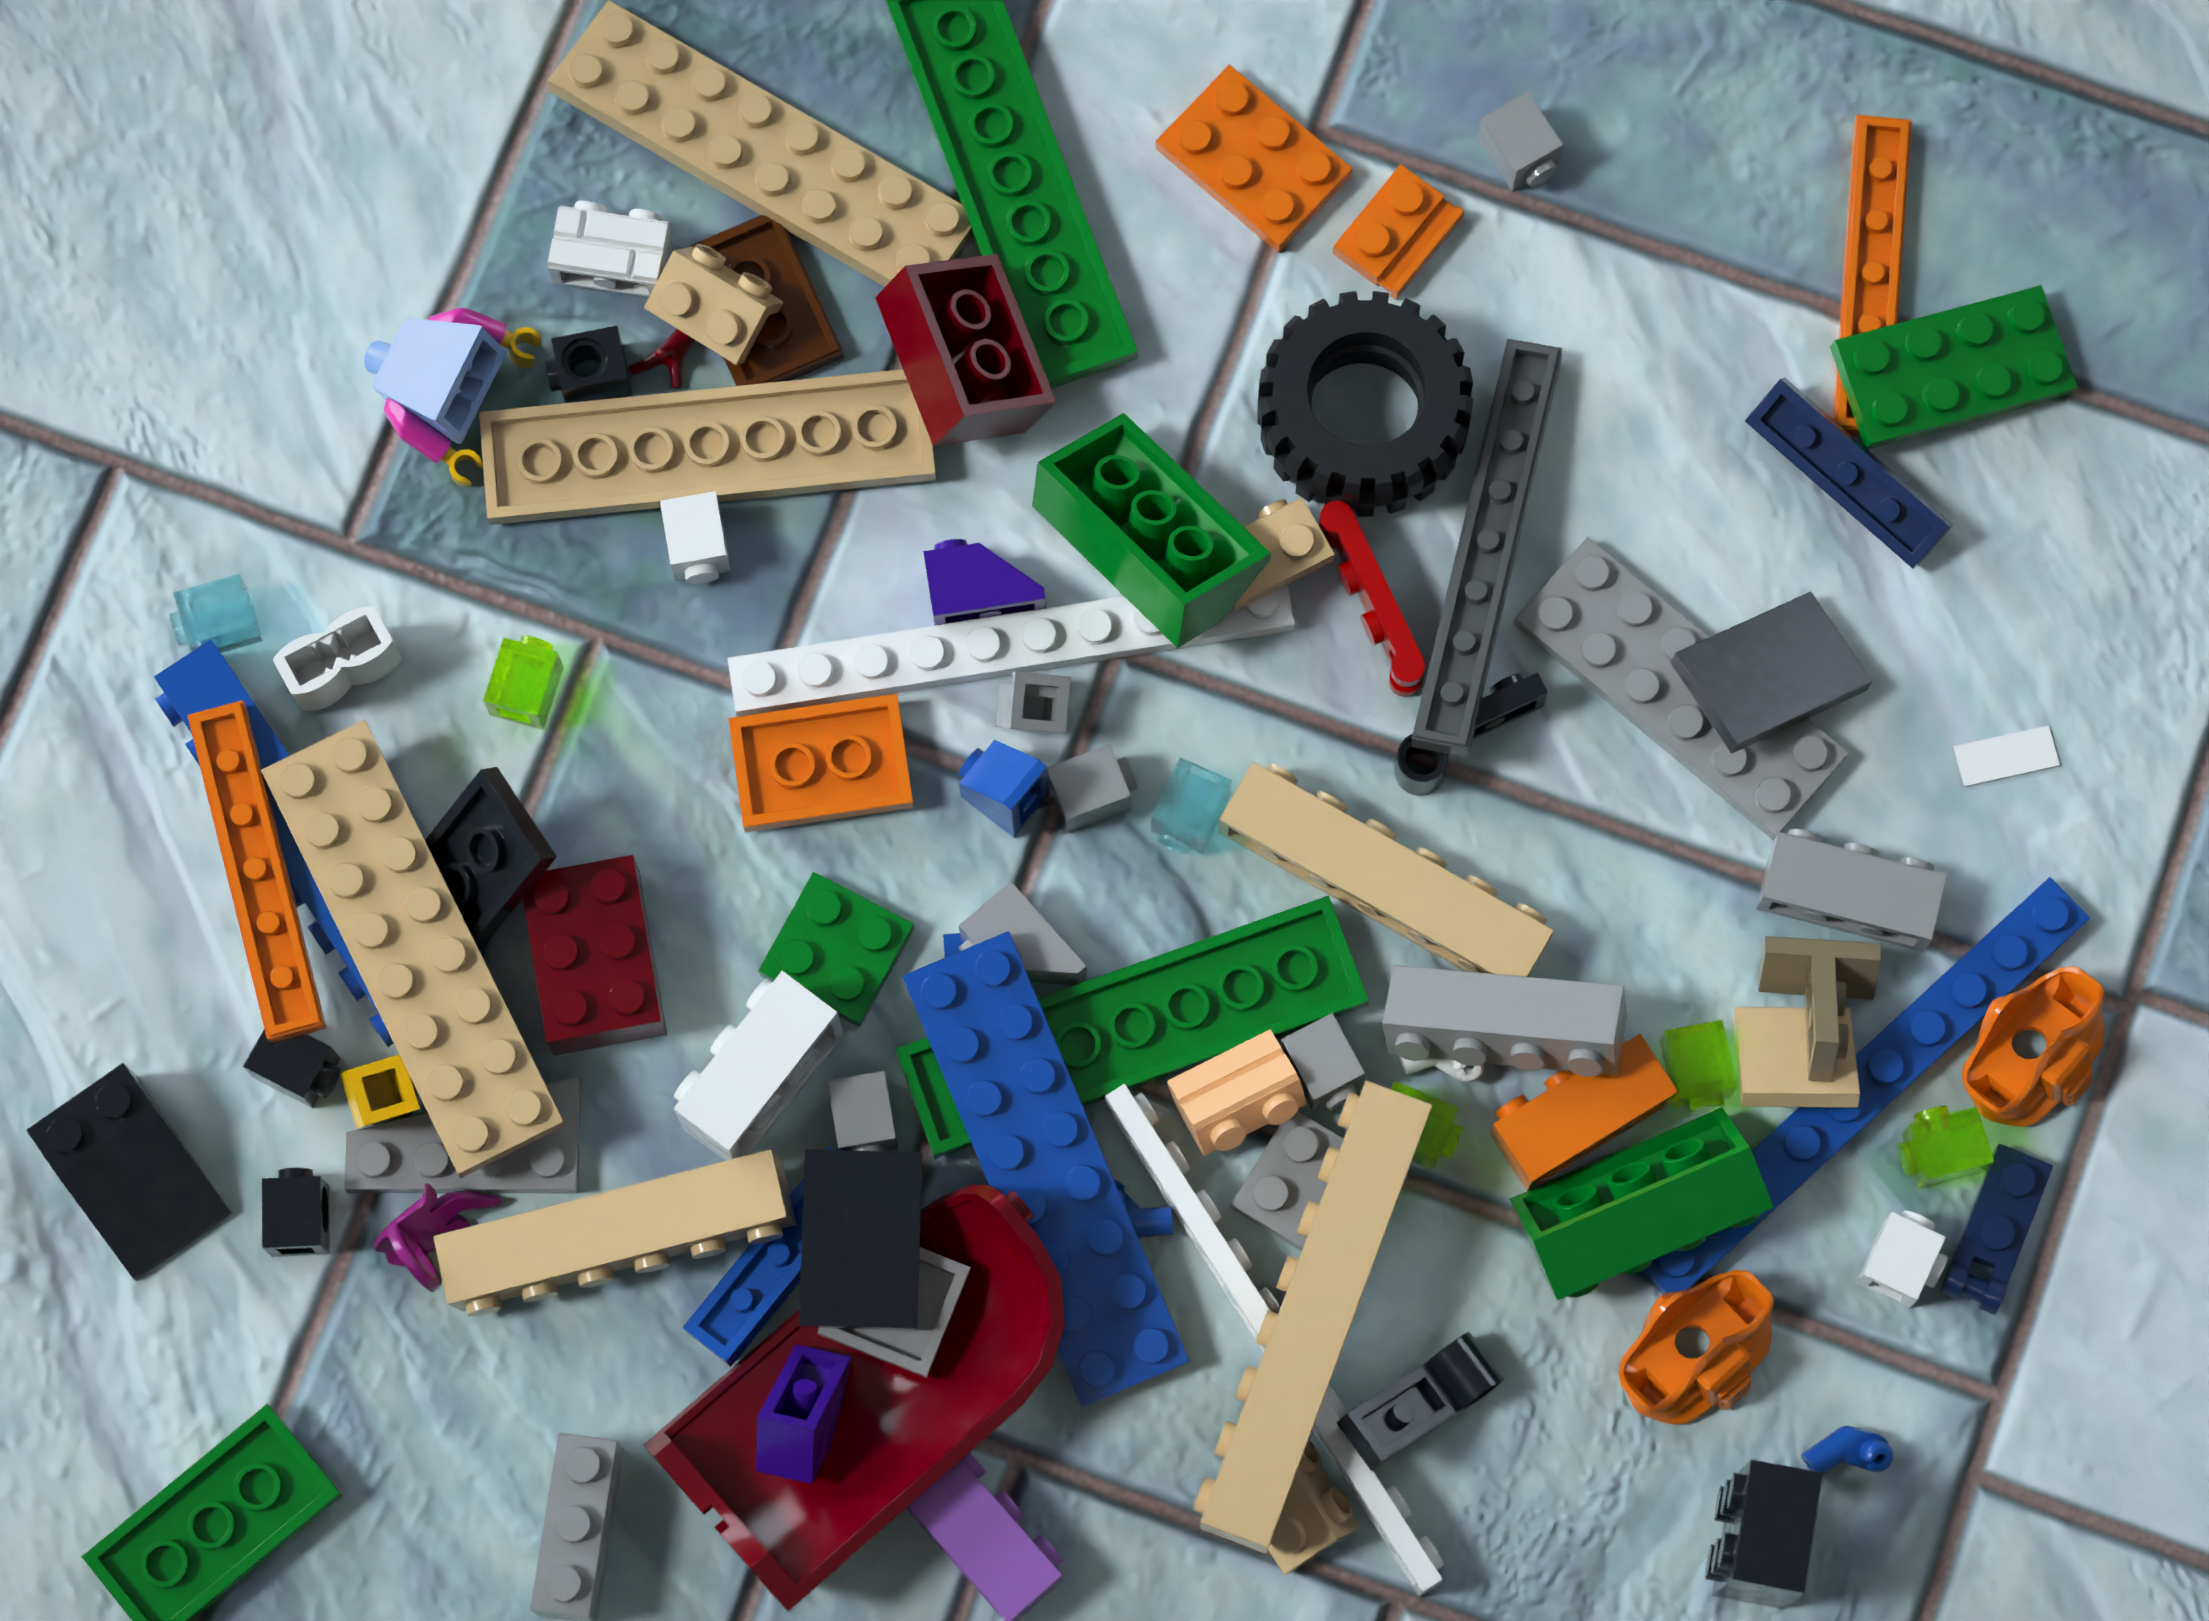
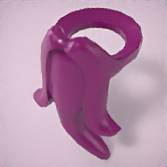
M426 1183L424 1184V1193L421 1198L395 1218L375 1240L374 1249L377 1252H384L389 1264L406 1266L422 1286L428 1291L434 1292L441 1286L442 1281L428 1255L435 1249L433 1236L470 1227L469 1221L458 1213L467 1209L490 1208L501 1203V1199L498 1196L468 1190L449 1192L437 1198L435 1189L432 1185Z

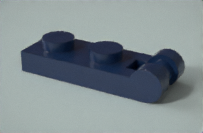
M2000 1143L1995 1147L1943 1280L1940 1293L1957 1299L1959 1295L1979 1302L1978 1309L1996 1315L2005 1296L2008 1282L2053 1165ZM1972 1260L1992 1268L1988 1281L1969 1274Z

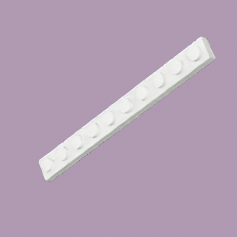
M1288 585L1235 612L1232 608L1219 624L1179 648L1294 631L1295 623ZM1121 596L729 657L727 659L736 716L739 717L1013 675V671L1032 672L1179 648L1170 642L1128 599Z
M1123 1084L1105 1095V1107L1165 1201L1171 1206L1174 1215L1256 1341L1267 1310L1279 1313L1280 1306L1267 1287L1260 1291H1257L1246 1273L1253 1266L1244 1249L1235 1238L1228 1242L1225 1241L1214 1224L1222 1219L1215 1204L1204 1189L1195 1194L1183 1175L1190 1171V1167L1183 1154L1173 1141L1164 1145L1152 1127L1159 1122V1119L1149 1101L1142 1092L1133 1097L1127 1086ZM1258 1344L1261 1351L1264 1353L1266 1347ZM1328 1386L1312 1430L1418 1596L1421 1597L1441 1583L1442 1578L1437 1570L1444 1566L1443 1560L1426 1535L1418 1540L1416 1539L1405 1519L1412 1516V1513L1394 1485L1386 1490L1384 1489L1374 1471L1369 1469L1337 1425V1422L1347 1414V1411L1334 1390Z

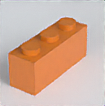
M1638 1034L1627 1042L1623 1038L1617 1075L1599 1074L1597 1076L1585 1077L1571 1071L1560 1070L1544 1082L1548 1089L1531 1101H1528L1523 1094L1499 1108L1495 1112L1499 1120L1493 1123L1490 1135L1525 1190L1528 1191L1671 1104L1678 1090L1642 1035Z

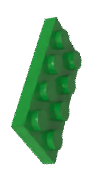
M2042 285L1835 340L1830 346L1863 445L1868 450L2071 395L2078 388Z
M266 1404L81 1557L132 1621H193L343 1495L273 1408Z

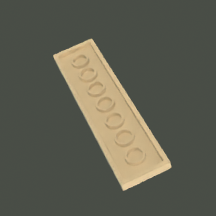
M610 0L606 2L548 79V91L756 213L763 216L766 215L781 224L787 231L884 287L906 265L956 259L972 236L968 218L962 204Z
M903 369L479 412L486 510L490 525L661 508V500L716 491L718 502L936 480L933 445Z
M364 719L262 769L261 772L459 1177L462 1178L566 1126L366 720Z

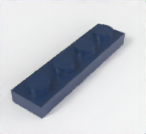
M1785 377L1779 379L1746 418L1745 422L1912 569L1916 568L1954 525Z

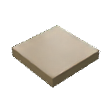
M1734 1007L1733 1028L1741 1107H1858L1860 1089L1850 1008H1845L1844 1016H1838V1024H1848L1849 1037L1846 1059H1836L1832 1082L1808 1081L1805 1008Z

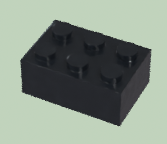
M1751 1459L1738 1473H1733L1731 1480H1726L1725 1486H1720L1716 1500L1714 1521L1724 1523L1721 1539L1717 1538L1715 1545H1710L1705 1569V1579L1714 1581L1712 1596L1783 1609L1804 1594L1823 1476L1822 1472Z

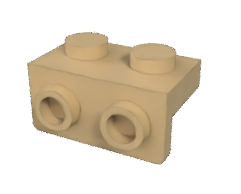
M696 244L695 247L690 246L673 250L644 309L733 364L744 363L767 317L778 313L783 301L770 294L773 288L765 280L747 272L739 275L724 265L726 258L722 254L708 246Z
M1303 497L1289 504L1285 499L1278 500L1263 508L1257 514L1258 520L1244 526L1271 553V557L1267 565L1232 607L1234 612L1334 561L1335 554Z
M1309 1440L1268 1548L1284 1575L1296 1570L1335 1542L1359 1529L1353 1517V1507L1349 1499L1340 1489L1333 1486L1321 1467L1322 1460L1317 1448Z

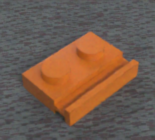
M1400 164L1335 243L1332 254L1377 286L1379 284L1390 292V296L1393 299L1397 300L1463 219L1464 210L1446 201L1443 194Z

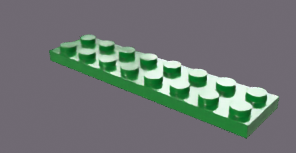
M885 0L886 8L959 201L971 226V232L980 256L998 254L1051 389L1138 359L1136 345L1003 0Z
M1329 895L1038 998L1083 1107L1104 1100L1105 1095L1123 1084L1127 1086L1128 1090H1132L1194 1068L1271 1029L1275 1038L1298 1031L1333 1013L1334 1017L1366 1007L1369 1003ZM926 1037L895 1048L934 1160L972 1147L970 1138L928 1038Z

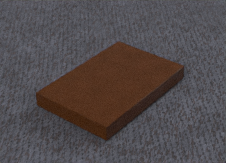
M760 215L690 245L695 247L696 244H702L716 250L726 258L724 263L726 267L739 275L747 272L765 280L773 288L770 294L783 301L779 312L767 317L744 363L735 365L723 357L735 386L791 381L844 358L841 345L789 233L781 224L766 215Z

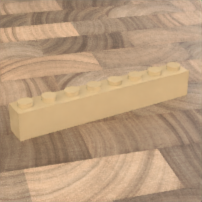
M1367 1080L1364 1083L1360 1096L1349 1092L1337 1124L1347 1128L1341 1148L1339 1150L1331 1146L1328 1147L1317 1177L1318 1180L1327 1183L1320 1204L1308 1201L1297 1230V1234L1307 1237L1299 1259L1288 1255L1276 1286L1277 1289L1286 1292L1279 1313L1267 1310L1255 1342L1266 1347L1258 1369L1246 1366L1237 1389L1235 1399L1245 1402L1237 1424L1229 1421L1225 1422L1214 1454L1224 1458L1216 1480L1205 1476L1195 1501L1193 1510L1203 1514L1200 1521V1529L1262 1553H1267L1425 1128L1432 1104Z

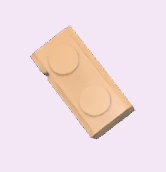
M1271 1029L1167 1081L1175 1107L1203 1156L1215 1150H1231L1240 1145L1247 1134L1267 1124H1283L1293 1118L1299 1108L1307 1105L1297 1072L1286 1054H1284Z

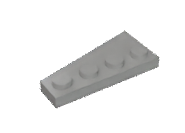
M580 1076L546 1084L566 1126L462 1178L457 1174L428 1112L346 1132L344 1190L347 1193H424V1184L429 1183L436 1193L468 1190L478 1193L579 1194L582 1080Z

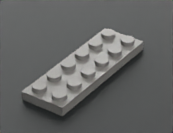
M1589 537L1582 542L1514 619L1513 624L1773 841L1777 833L1785 829L1849 754L1848 751L1808 718L1731 754L1670 663L1676 652L1705 640L1709 636Z

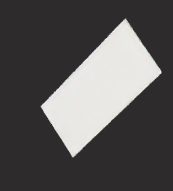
M2049 725L1953 746L1964 787L2060 766Z

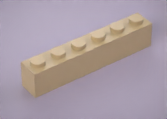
M1254 761L1252 762L1219 818L1218 833L1463 971L1530 977L1547 948L1554 931L1545 925L1547 919L1541 913L1521 903H1518L1514 908L1495 897L1497 891L1487 882L1471 875H1467L1465 880L1445 869L1447 863L1440 856L1425 848L1417 847L1414 852L1395 841L1397 835L1380 822L1368 819L1365 824L1346 814V805L1332 795L1318 791L1316 796L1303 790L1296 786L1297 778L1282 767L1269 763L1264 768Z
M770 1149L433 1236L447 1304L460 1311L466 1310L467 1316H480L502 1309L500 1301L521 1295L524 1302H534L554 1297L558 1294L557 1286L576 1281H579L581 1288L606 1284L614 1280L613 1272L631 1267H635L636 1273L661 1270L670 1266L669 1258L691 1252L693 1259L712 1257L727 1251L725 1243L748 1238L749 1244L774 1241L783 1237V1228L796 1225L782 1158Z

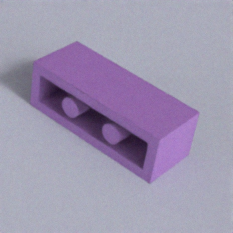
M969 1452L906 1509L1004 1621H1018L1063 1581L1062 1574L1056 1567L1064 1560L1041 1534L1033 1541L1017 1524L1025 1517L1024 1514L1003 1490L999 1491L995 1496L987 1490L979 1480L986 1471Z

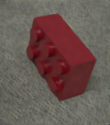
M998 254L906 265L875 297L933 447L1025 433L1056 403Z
M628 855L546 870L525 895L523 901L546 1042L554 1056L667 1035L641 875L634 856Z

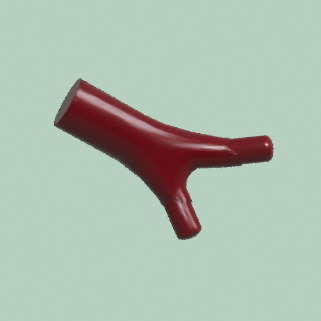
M676 328L668 339L655 351L641 361L631 364L629 366L630 373L636 375L664 364L669 368L671 387L679 389L682 387L681 369L684 358L690 346L696 340Z

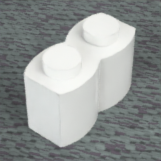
M366 606L350 610L339 616L328 626L324 633L308 634L291 641L277 653L273 661L301 711L310 712L334 704L349 691L352 685H364L385 677L398 666L402 657L375 606Z

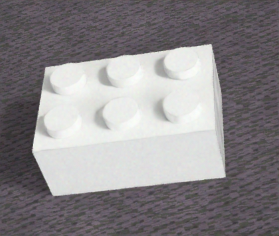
M783 971L780 972L773 982L766 978L758 985L747 1001L746 1007L750 1009L747 1016L737 1028L730 1024L720 1033L710 1049V1052L715 1055L701 1074L693 1070L683 1080L674 1094V1098L679 1102L673 1109L683 1129L724 1161L750 1155L844 1036L838 1012Z

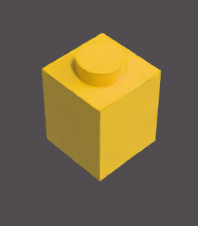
M400 1054L352 1068L339 1074L356 1130L420 1109L410 1075Z

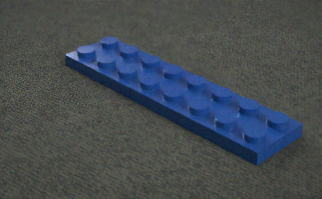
M1007 931L903 975L904 983L988 1184L1000 1191L1004 1196L1011 1190L1014 1191L1029 1207L1035 1217L1028 1224L1041 1239L1061 1277L1065 1326L1059 1342L1058 1352L1081 1407L1190 1362L1010 932Z

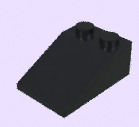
M124 1063L114 1068L26 1130L58 1178L135 1281L232 1214L139 1078Z

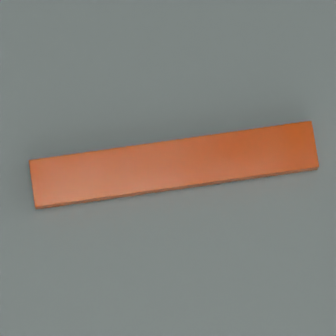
M1856 115L1854 120L1838 339L1897 324L1912 124L1910 119ZM1836 367L1832 419L1850 435L1861 437Z
M241 700L187 715L267 1040L272 1044L326 1029L265 778L261 772L262 766L247 706Z

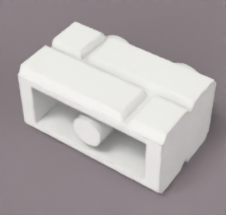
M578 201L575 203L574 208L558 207L547 267L552 283L649 298L671 256L673 235L670 223L662 221L661 215L644 209H633L629 212V216L607 213L608 209L605 206L591 201Z

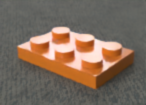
M1230 64L1156 140L1157 151L1278 253L1352 176L1353 168Z
M897 693L728 718L742 823L745 833L914 808Z

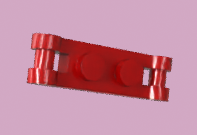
M1330 501L1321 510L1319 527L1330 547L1337 550L1343 562L1337 565L1341 582L1349 596L1358 594L1366 610V613L1361 614L1360 617L1370 642L1373 646L1381 643L1391 663L1388 681L1391 690L1401 697L1413 696L1420 690L1425 670L1424 659L1353 510L1343 501Z

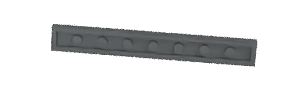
M1507 338L1412 735V747L1467 758L1469 756L1560 369L1562 348Z

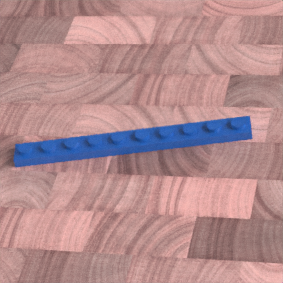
M2049 877L1855 1055L1860 1089L1858 1107H1799L1752 1150L1774 1208L1762 1212L1756 1221L1740 1228L1728 1227L1707 1236L1706 1240L1696 1248L1687 1251L1674 1250L1655 1258L1641 1272L1662 1294L1691 1288L1982 1020L1993 1000L2010 994L2086 924L2090 917Z

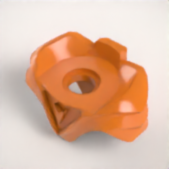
M2062 967L2041 976L2022 990L2000 996L1992 1001L1984 1016L1978 1042L1962 1069V1083L1974 1102L1976 1109L1984 1118L2009 1126L2026 1127L2034 1125L2050 1113L2059 1102L2065 1106H2073L2092 1084V1063L2104 1046L2105 1036L2102 1016L2104 988L2099 982L2079 967ZM2025 1030H2034L2040 1033L2046 1041L2044 1052L2039 1057L2033 1059H2024L2018 1056L2012 1047V1041L2018 1033Z
M1745 1270L1720 1273L1695 1287L1682 1291L1667 1292L1656 1300L1647 1315L1641 1334L1623 1355L1619 1365L1618 1375L1621 1386L1626 1391L1632 1406L1637 1412L1662 1423L1673 1425L1688 1424L1703 1415L1715 1404L1721 1410H1729L1751 1390V1372L1769 1352L1772 1339L1771 1314L1774 1304L1772 1294L1755 1275ZM1694 1327L1706 1333L1710 1344L1708 1350L1702 1356L1691 1359L1684 1357L1678 1352L1675 1340L1682 1330Z

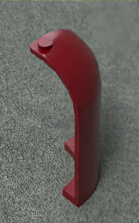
M969 1185L946 1194L921 1209L920 1247L971 1267L927 1378L822 1337L817 1333L819 1328L799 1327L798 1310L644 1444V1447L703 1515L707 1514L712 1508L719 1514L723 1520L714 1528L787 1612L1023 1406L1052 1369L1065 1326L1061 1277L1041 1239L1028 1224L1035 1217L1034 1214L1014 1191L1011 1190L1004 1196L990 1185ZM795 1344L851 1357V1368L831 1448L813 1484L756 1471L757 1417Z

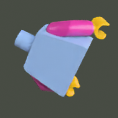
M463 307L430 316L427 320L408 319L402 323L392 344L382 341H374L370 344L365 354L364 363L368 372L376 374L373 381V389L386 400L384 413L401 440L434 463H438L441 460L447 464L452 480L457 485L471 487L472 483L467 478L459 475L456 472V467L461 461L470 460L476 466L483 469L482 461L476 452L469 449L456 451L450 445L452 441L462 444L507 353L503 347L509 349V358L515 366L528 369L535 365L536 358L529 353L519 351L516 346L521 343H529L540 348L542 341L539 333L533 328L522 327L512 333L506 330L507 325L505 323Z

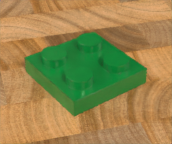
M813 872L758 972L760 976L772 982L781 971L785 972L837 1011L839 1017L861 1027L914 931V923Z

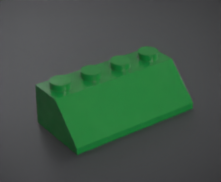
M1125 413L1120 414L1052 453L1037 464L1032 507L1177 648L1219 624L1270 561L1271 553Z
M1722 1107L1510 1198V1202L1542 1273L1557 1301L1567 1296L1571 1298L1584 1296L1595 1290L1599 1283L1621 1273L1634 1274L1646 1269L1655 1258L1674 1250L1687 1251L1696 1248L1706 1240L1707 1236L1728 1227L1740 1228L1756 1221L1762 1212L1774 1208L1750 1146Z

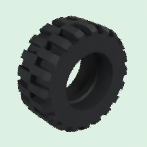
M1356 291L1339 293L1337 305L1329 307L1328 302L1323 298L1309 305L1308 317L1303 320L1300 316L1295 315L1283 327V338L1273 340L1266 354L1265 368L1261 369L1258 391L1257 424L1261 426L1260 440L1265 454L1273 455V469L1282 481H1289L1292 478L1296 482L1295 493L1308 502L1317 495L1325 499V505L1330 501L1338 500L1345 502L1349 506H1356L1357 517H1373L1375 506L1386 505L1389 514L1406 509L1408 498L1414 496L1418 501H1422L1432 494L1435 482L1438 479L1445 481L1455 468L1458 454L1463 452L1474 401L1471 398L1473 388L1470 367L1463 366L1465 352L1457 338L1449 340L1445 338L1447 325L1435 314L1431 315L1427 320L1419 316L1420 304L1405 298L1401 306L1388 303L1389 293L1373 291L1372 300H1358ZM1364 363L1384 367L1399 375L1413 390L1418 404L1415 421L1404 434L1383 444L1357 445L1343 441L1329 433L1319 423L1313 413L1312 394L1317 383L1330 372L1346 365Z

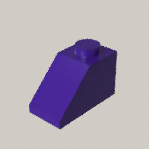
M950 539L935 544L934 550L923 551L934 625L1046 608L1044 587L980 543L968 544L964 539Z
M795 1344L757 1417L756 1471L813 1484L831 1448L851 1368V1357Z

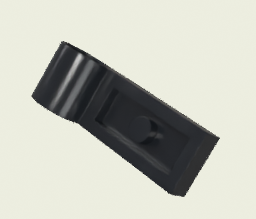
M1538 672L1524 679L1520 673L1513 674L1498 681L1490 688L1492 694L1482 698L1472 740L1544 707L1548 691ZM1411 734L1399 745L1394 766L1395 779L1398 785L1409 794L1417 796L1428 795L1437 790L1444 780L1448 764V754L1412 747L1413 734ZM1423 753L1435 761L1437 768L1429 774L1419 775L1412 772L1405 761L1413 754Z
M1467 1332L1439 1351L1429 1361L1348 1412L1337 1422V1425L1369 1469L1373 1471L1480 1400L1502 1383L1504 1378L1471 1333Z

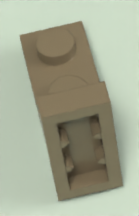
M1765 936L1758 972V992L1805 995L1808 1081L1832 1082L1836 1059H1846L1849 1037L1848 1024H1838V1016H1844L1846 998L1874 1000L1881 965V944Z

